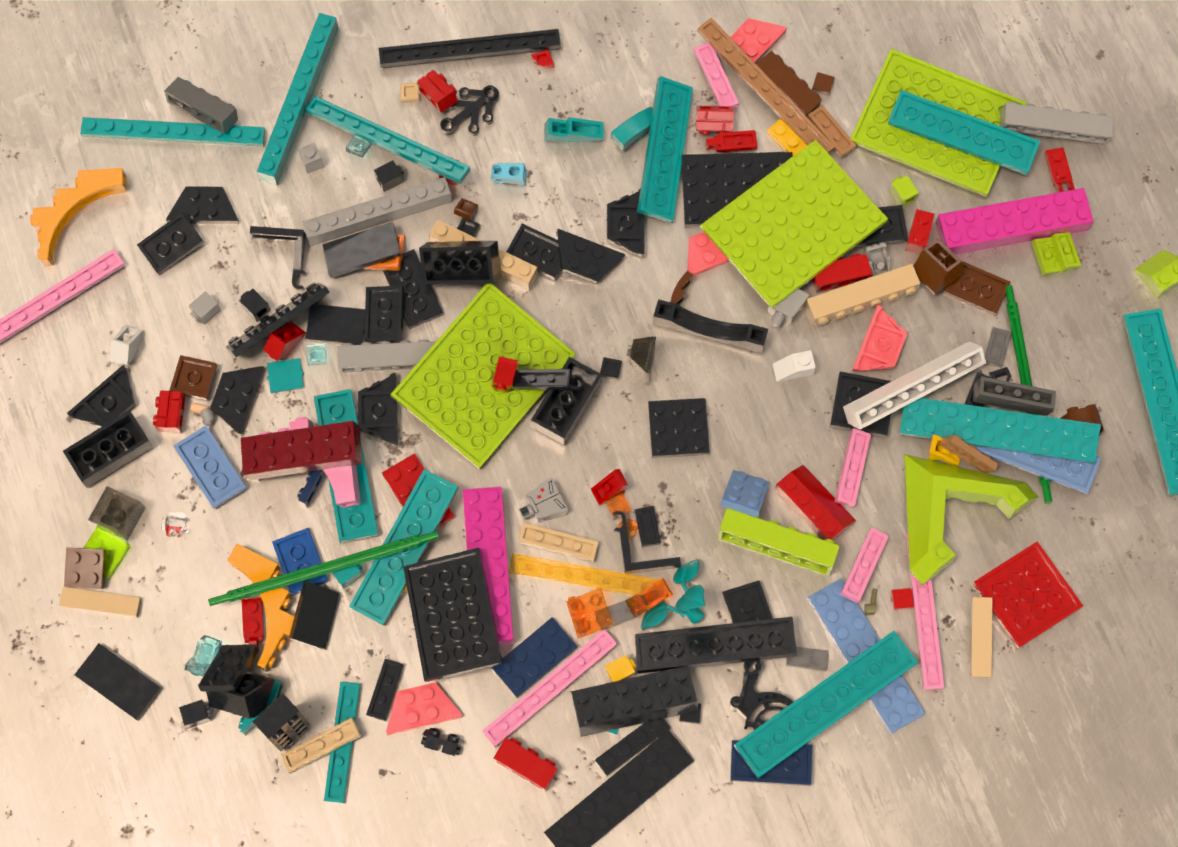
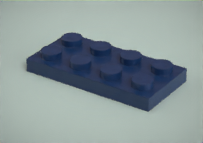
M551 617L503 657V664L495 665L491 668L518 699L574 652L578 646L554 618Z
M739 740L731 741L730 782L811 786L812 745H804L763 776L757 778L734 747V744Z

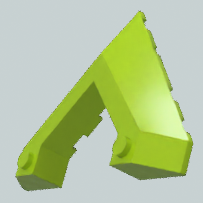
M904 454L909 571L923 586L952 564L956 555L943 541L946 499L956 498L962 499L961 501L974 503L979 501L989 503V505H997L1010 520L1038 499L1039 496L1026 482Z

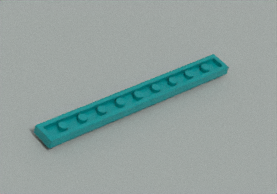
M317 96L305 108L306 113L459 184L463 182L470 172V166Z
M82 117L80 135L93 138L264 147L265 128L233 125L223 134L207 124Z

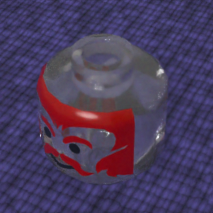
M168 512L166 518H162L161 530H165V535L168 537L183 538L186 533L189 534L190 518H187L185 513Z

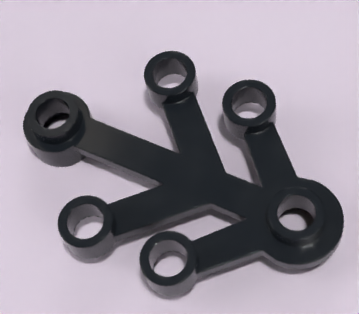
M492 85L484 87L483 90L462 87L459 90V96L463 100H458L457 103L451 107L449 106L447 110L452 111L455 108L465 109L452 119L444 118L440 122L441 131L445 134L453 133L455 126L471 114L468 132L472 136L478 135L479 108L484 104L485 113L482 116V121L485 125L492 124L493 103L499 98L498 89ZM469 97H479L476 101H464ZM486 117L491 118L489 121L485 120Z

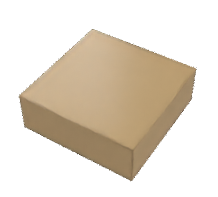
M401 83V103L419 102V87L417 83Z

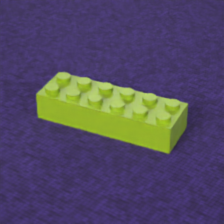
M729 508L726 509L717 538L828 577L840 547L833 540H822L817 538L815 534H804L798 532L797 528L780 526V523L774 520L765 521L760 516L757 518Z

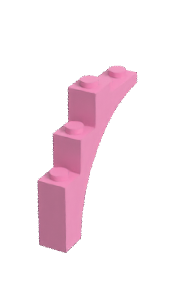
M298 417L295 421L289 422L290 429L280 428L278 432L314 427V423L306 417ZM266 431V432H261L260 435H261V434H268V433H271V432H268V431ZM356 465L323 470L332 485L337 505L342 508L361 505Z

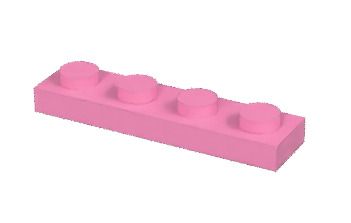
M709 43L695 47V56L718 106L738 107L739 102L713 47Z
M855 428L851 429L834 502L849 507L855 506L871 434Z
M872 527L869 529L840 595L855 603L860 601L889 537L888 535Z

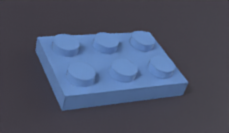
M733 470L720 505L758 518L770 482L760 477L747 475L742 471Z

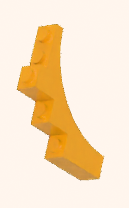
M123 168L78 171V178H75L76 188L55 189V196H53L54 207L33 208L30 222L38 232L40 249L37 250V255L44 266H52L58 238L74 215L85 206L100 198L126 192V174Z
M239 544L235 545L227 560L232 567L242 572L252 583L277 577L281 574V571H279L281 568L277 563ZM283 588L260 594L267 617V636L264 650L257 665L266 672L269 668H273L277 660L276 655L278 651H282L285 647L286 637L289 638L294 616L283 611L288 609L292 601L289 591Z

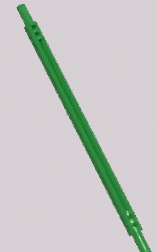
M1007 285L1006 297L1008 303L1006 307L1020 383L1033 386L1018 304L1015 302L1012 285ZM1038 476L1039 485L1042 487L1044 503H1052L1049 486L1051 481Z
M437 531L421 536L414 535L229 590L226 594L209 598L208 602L210 606L227 601L231 603L419 547L422 543L439 539Z

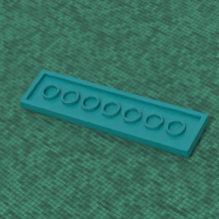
M660 76L656 84L637 212L671 223L674 220L682 165L681 155L684 152L693 87Z
M903 90L899 93L888 121V125L1024 175L1028 174L1040 143L1037 139Z
M351 389L313 396L319 426L354 421L358 424ZM362 443L363 464L356 465L361 505L345 508L337 505L334 490L329 481L340 544L379 536Z
M424 469L383 545L414 535L421 536L436 531L459 487ZM430 541L420 544L421 546L375 559L349 607L384 626L406 586L403 566L418 563Z

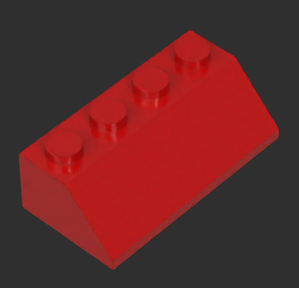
M804 465L791 471L776 484L775 491L822 540L830 539L834 541L856 522L840 503L834 502V496Z

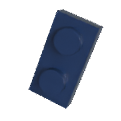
M323 470L308 473L307 483L304 488L300 489L297 495L301 506L308 508L325 475Z

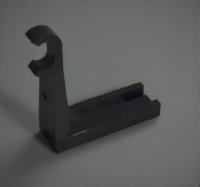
M250 226L252 238L295 241L292 286L297 291L305 290L302 285H297V277L299 275H306V272L302 270L306 243L305 231L301 229Z
M621 511L612 513L613 517L620 516L622 518L623 526L621 528L616 527L614 532L620 533L625 574L681 567L680 557L631 563L626 516Z

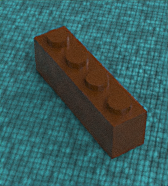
M771 51L756 63L806 117L821 106L822 100L819 94L815 91L813 92L808 87L807 82L800 79L794 69L788 67L778 54Z

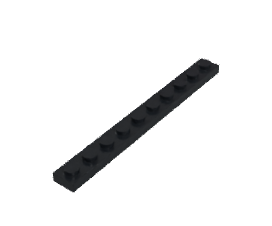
M559 29L381 47L378 49L380 67L558 49L561 48Z

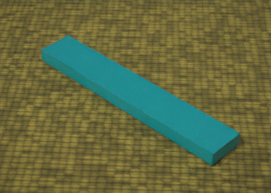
M340 682L334 726L350 718H353L356 723L361 684ZM353 741L330 753L324 802L344 804Z

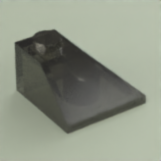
M654 336L633 339L632 345H628L627 356L630 357V365L643 383L647 385L649 384L655 353L656 337Z

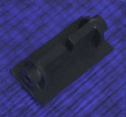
M436 728L426 729L422 733L423 736H426L422 737L421 744L425 748L438 751L439 745H443L442 753L454 757L455 755H460V747L464 742L463 739H460V736L456 734L446 735Z

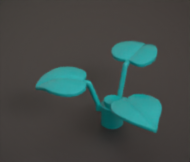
M698 559L683 564L673 576L674 583H681L685 594L676 602V608L670 605L667 606L665 601L655 603L643 616L642 630L661 623L666 618L668 610L674 611L681 617L686 616L692 624L698 623L703 618L704 613L699 607L705 606L704 588L701 585H695L689 589L686 587V581H691L698 573L700 566Z

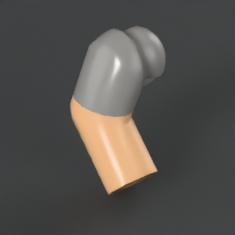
M193 402L191 412L201 414L204 425H212L214 414L211 408Z

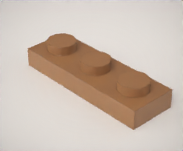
M823 105L808 114L807 118L835 146L834 151L840 158L856 148V144L850 140V137Z
M951 435L942 438L940 446L979 471L988 473L996 470L998 463L993 461L990 456L979 452L976 447L962 441L961 437Z

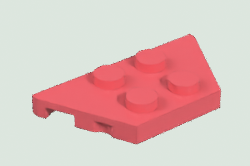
M748 18L730 38L756 64L781 38L787 28Z
M704 232L689 237L688 271L693 276L729 262Z
M877 305L852 370L854 372L894 369L907 332L898 326L896 321L891 316L889 317L880 305Z
M436 682L396 692L386 733L389 736L462 718V714Z

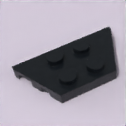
M186 186L166 218V221L169 222L183 212L191 224H239V220L223 187Z
M639 189L638 192L632 195H625L620 200L607 204V242L637 256L644 257V214L637 212L641 190Z
M559 228L556 231L559 244L558 251L561 258V270L593 283H597L625 256L624 253Z
M122 365L68 411V416L101 428L133 408L136 404L125 366Z
M264 366L224 372L219 381L210 408L227 425L235 430L239 436H242L265 372Z
M392 373L388 378L377 381L370 387L358 391L360 431L393 445H398L397 401L390 394L397 387L396 373Z

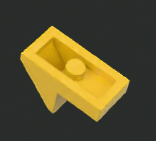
M933 435L929 460H941L950 465L959 466L960 458L940 446L942 437Z

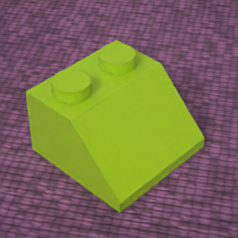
M1162 250L1133 270L1156 299L1178 285V256Z

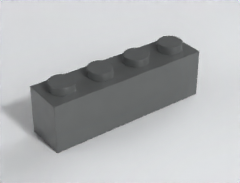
M177 77L164 90L167 103L223 134L238 121L237 110L232 104H227L219 97L207 93L203 88L196 87L188 80Z
M982 376L974 384L973 402L1048 416L1055 409L1056 391Z

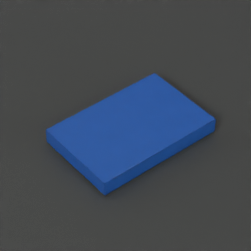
M309 528L272 541L283 574L322 563ZM325 574L288 585L291 595L294 596L301 593L303 582L305 581L322 585L329 582Z

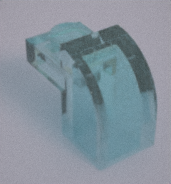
M203 635L197 641L194 656L186 662L184 670L191 672L195 676H204L219 651L222 641Z

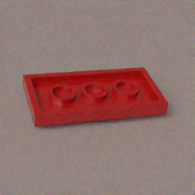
M415 453L382 472L384 479L402 507H404L424 470ZM449 507L437 528L455 518Z

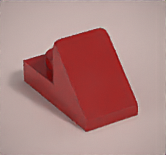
M615 469L592 487L591 491L600 506L625 493L624 488L628 486V483L621 470Z

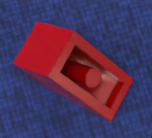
M290 322L270 334L263 351L272 359L279 361L290 354L305 336L306 332Z
M499 356L491 384L492 387H495V390L506 392V390L511 389L518 360Z

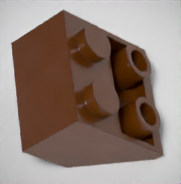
M938 238L922 250L913 265L918 279L934 295L964 274L962 260Z

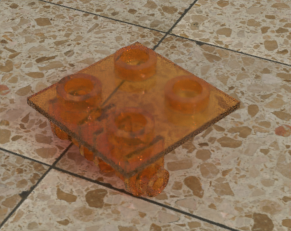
M601 587L578 597H569L568 601H566L578 638L613 625Z

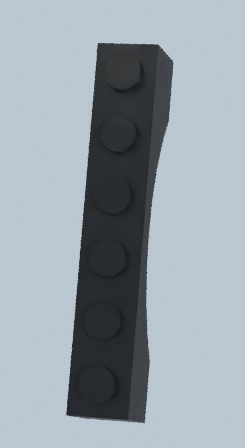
M658 299L653 315L654 325L761 354L768 333V329L764 327L710 319L693 313L675 303Z

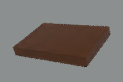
M963 262L964 274L950 283L943 294L996 316L1006 294V286L1010 285V281Z

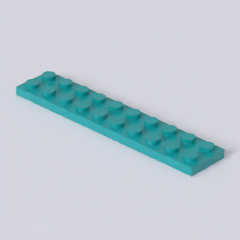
M1160 308L1124 314L1123 321L1168 496L1178 495V371L1162 310Z
M919 398L903 407L899 434L932 439L933 435L942 438L956 435L961 437L962 441L968 445L1095 464L1101 424Z
M892 631L734 744V747L755 776L760 778L918 664V661L896 632Z

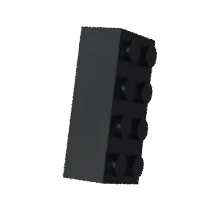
M497 240L426 242L419 247L423 284L495 283L502 277Z
M571 357L567 359L562 369H570L572 372L570 389L549 390L531 418L532 428L565 445L602 383V374Z
M129 410L64 449L63 453L81 482L88 488L152 449L153 445Z
M284 694L252 721L280 752L283 749L287 750L294 743L293 740L298 735H304L310 725L303 714Z

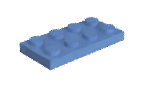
M207 426L174 445L177 453L213 509H216L247 489Z

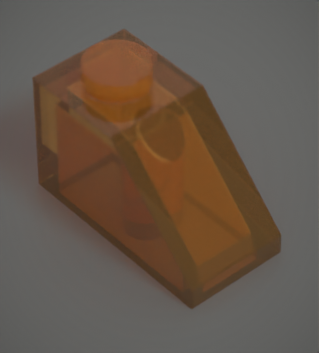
M662 578L625 600V603L634 618L673 594Z

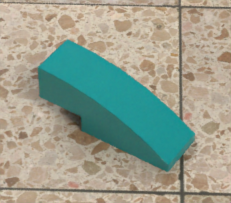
M648 107L624 121L611 131V139L622 150H625L634 141L637 143L649 133L653 108Z
M568 117L567 120L548 118L544 124V141L592 142L604 139L603 122L571 117Z

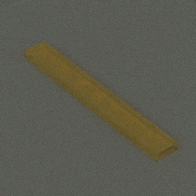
M512 553L509 574L663 601L666 581L514 553Z

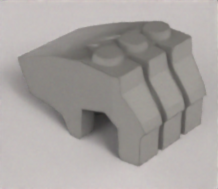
M883 242L864 248L863 254H867L872 277L891 271L890 256H888L887 246Z

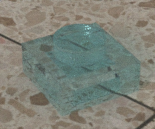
M354 135L346 146V152L363 158L371 147V143Z
M325 344L306 345L308 366L327 365Z

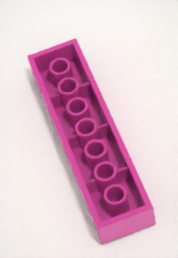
M1080 188L942 213L938 215L936 227L940 240L956 255L1047 238L1056 233L1070 232L1072 234L1088 231L1094 221L1085 189Z
M502 487L464 489L463 503L467 550L478 547L481 549L499 645L514 644Z

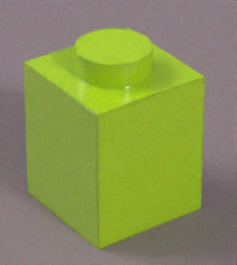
M908 175L904 177L899 176L891 182L889 191L898 205L904 207L917 200L919 192Z

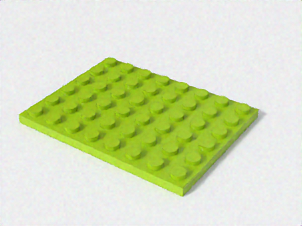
M891 48L850 140L859 147L987 197L1000 165L888 125L899 93L903 90L1000 126V110L1005 103L1016 102L1020 105H1026L1027 102Z
M814 140L702 223L700 229L766 304L773 309L887 223L888 218L817 140Z
M486 283L390 396L480 469L545 392V390H514L513 387L510 390H506V392L495 390V387H492L491 384L499 356L518 360L516 370L562 369L569 357L573 358L576 353L494 285Z

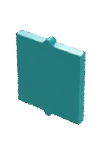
M300 358L267 363V380L270 385V393L304 389L302 377L304 372L301 369Z

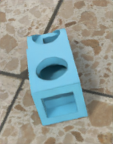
M497 163L492 165L491 181L493 183L526 186L527 169L524 163Z

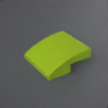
M1070 232L1056 233L1051 237L1034 239L1031 242L1042 276L1069 271L1081 266Z

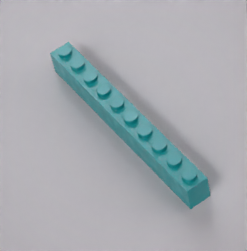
M322 13L318 14L257 169L260 181L276 186L279 183L305 116V108L310 103L339 29L336 17Z

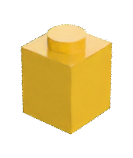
M626 655L605 665V671L611 682L632 678L635 676L634 670L637 669L632 658L628 659Z

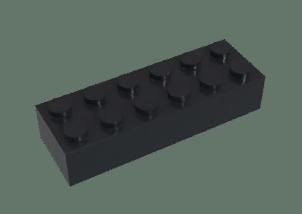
M689 666L571 691L581 737L698 711V701Z

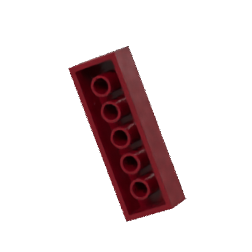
M354 421L241 437L243 476L249 480L363 464L360 426Z

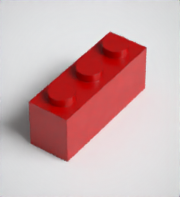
M857 253L845 259L840 257L812 278L815 292L819 293L841 288L872 277L867 254L861 255Z
M513 737L510 740L505 738L493 760L546 792L558 772V768L555 767L556 763L548 758L545 760L539 758V753L531 748H528V750L521 747L522 743Z

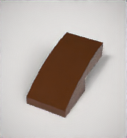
M688 270L677 283L671 297V303L680 305L685 300L686 293L684 290L693 280V275Z

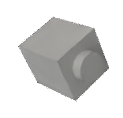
M315 143L298 149L307 174L324 167L322 157Z
M206 291L189 305L191 317L196 322L200 320L204 325L221 311L218 303Z

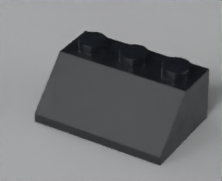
M247 671L236 692H206L209 706L248 719L254 718L265 709L275 683L274 678Z

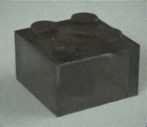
M106 486L88 521L93 526L127 542L146 507L141 501Z

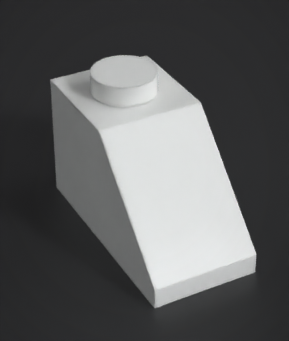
M125 325L111 340L109 360L120 365H128L135 357L143 335V329Z
M811 350L791 354L772 364L776 382L812 376L815 371Z

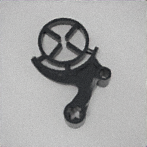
M760 661L744 662L741 694L739 697H732L729 704L731 711L738 712L746 719L745 730L748 727H753L754 731L757 729V724H764L766 721L759 719L763 714L770 711L780 712L785 709L778 706L769 707L768 703H781L787 706L793 703L791 699L775 692L759 693L754 690L755 682L761 671ZM752 665L755 666V670L750 672L749 668ZM764 705L765 709L757 715L755 721L749 722L753 712Z

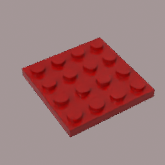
M1038 541L972 583L981 597L992 598V613L1017 649L1083 607V604Z

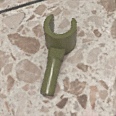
M876 588L872 589L871 604L864 605L865 615H874L876 612Z

